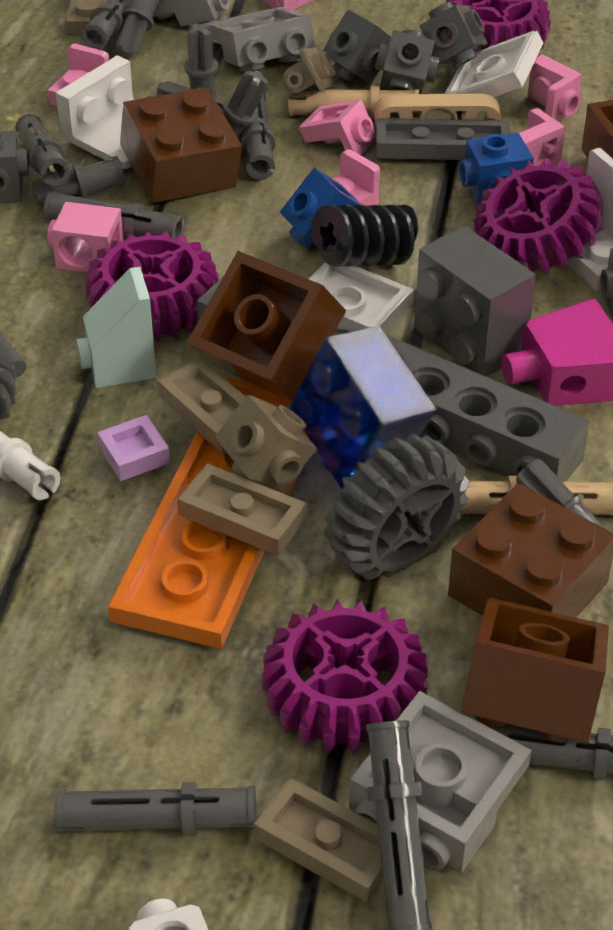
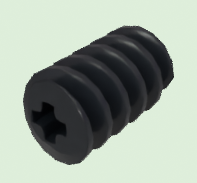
M406 204L398 206L325 205L316 211L311 221V234L314 244L321 250L326 263L332 267L344 265L353 267L360 264L362 266H373L375 264L378 266L389 264L404 265L410 259L414 250V243L418 234V218L414 208Z

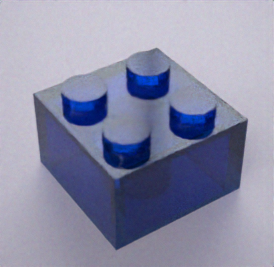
M379 325L326 337L289 406L291 411L298 415L306 424L304 428L305 433L317 448L323 465L331 472L341 489L345 486L342 479L351 477L358 469L357 462L364 463L371 458L374 448L386 449L390 440L395 437L402 441L412 433L419 437L437 410Z

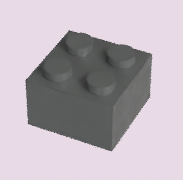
M462 226L419 249L414 328L423 337L430 339L454 357L458 363L466 366L471 371L487 377L502 368L501 359L504 354L522 350L524 325L531 320L536 274L466 226Z

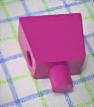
M596 299L588 300L529 320L524 325L522 350L502 356L501 367L506 383L513 385L533 381L544 402L554 406L613 401V324Z

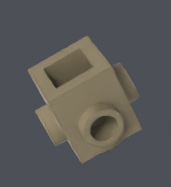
M249 394L214 437L235 462L232 465V470L236 475L280 491H284L291 481L298 477L303 466L317 450L315 445L302 432L306 424L298 415L282 405L276 407Z

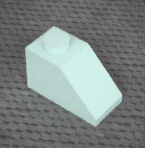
M129 268L83 316L85 338L76 339L81 369L91 368L96 388L156 378L150 297L141 268Z

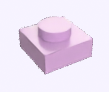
M147 415L97 432L99 449L120 481L170 464L169 447Z

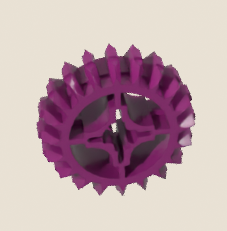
M446 0V3L451 2L453 6H470L481 18L485 29L483 35L488 44L475 52L531 31L538 32L543 41L541 49H544L551 26L548 2L544 0ZM448 27L445 31L449 40H451L452 31Z
M546 158L538 166H534L528 161L526 168L516 171L510 168V175L505 179L495 177L494 189L482 191L483 199L482 202L475 205L476 218L473 219L474 231L477 235L520 264L528 263V269L533 273L541 269L548 276L551 267L561 265L567 269L569 258L583 259V247L595 245V233L602 230V209L604 207L595 182L582 171L580 166L571 167L566 160H562L554 165Z
M147 231L145 236L140 237L128 234L127 240L123 242L111 240L109 249H99L97 251V259L89 261L85 288L86 297L89 298L90 309L129 268H141L150 297L153 336L157 341L160 335L170 334L177 338L180 329L193 331L198 321L196 301L219 281V275L216 272V265L212 261L211 253L203 251L200 242L188 243L186 235L172 238L169 236L168 231L161 235H151Z
M336 599L332 609L326 611L313 603L308 612V618L292 613L290 622H288V628H276L275 636L272 638V645L267 646L263 657L265 671L262 672V689L265 691L267 706L271 711V716L280 717V724L283 726L284 733L299 730V738L302 740L304 747L316 739L323 740V746L327 754L332 751L336 744H347V747L354 756L361 742L367 741L369 743L368 732H366L367 724L396 721L419 691L427 695L428 680L426 679L428 678L429 665L426 660V654L421 652L422 645L419 642V635L408 634L405 619L389 622V616L385 607L374 613L367 612L362 600L354 609L343 608L338 599ZM309 665L312 668V677L303 682L299 674ZM384 669L392 678L385 686L377 680V674Z

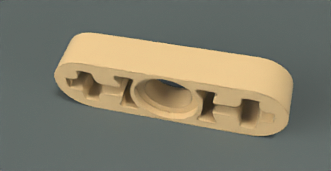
M391 94L381 98L374 107L375 129L377 127V118H390V113L393 112L399 113L397 119H413V111H417L418 119H425L429 112L437 109L449 113L450 116L447 120H458L457 111H462V120H475L478 117V112H487L484 120L502 121L497 100L488 94Z

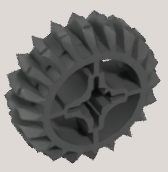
M414 433L405 437L403 441L397 437L393 438L384 450L378 447L374 448L372 457L364 463L357 462L358 469L351 477L342 479L345 485L344 488L331 498L335 507L328 511L325 516V520L329 525L324 535L330 541V547L336 552L335 556L347 568H351L356 574H361L367 580H371L380 574L390 578L396 570H405L411 564L421 561L430 551L436 552V545L442 538L450 536L448 530L451 525L462 517L458 510L466 505L468 501L465 492L469 487L470 481L465 476L466 469L459 463V458L439 441H434L428 435L420 438Z

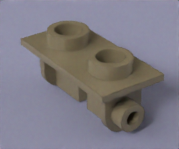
M316 47L299 51L303 60L288 68L283 75L285 88L292 93H299L316 85L319 91L334 86L335 83L331 76L335 75L336 71L326 52L318 53Z

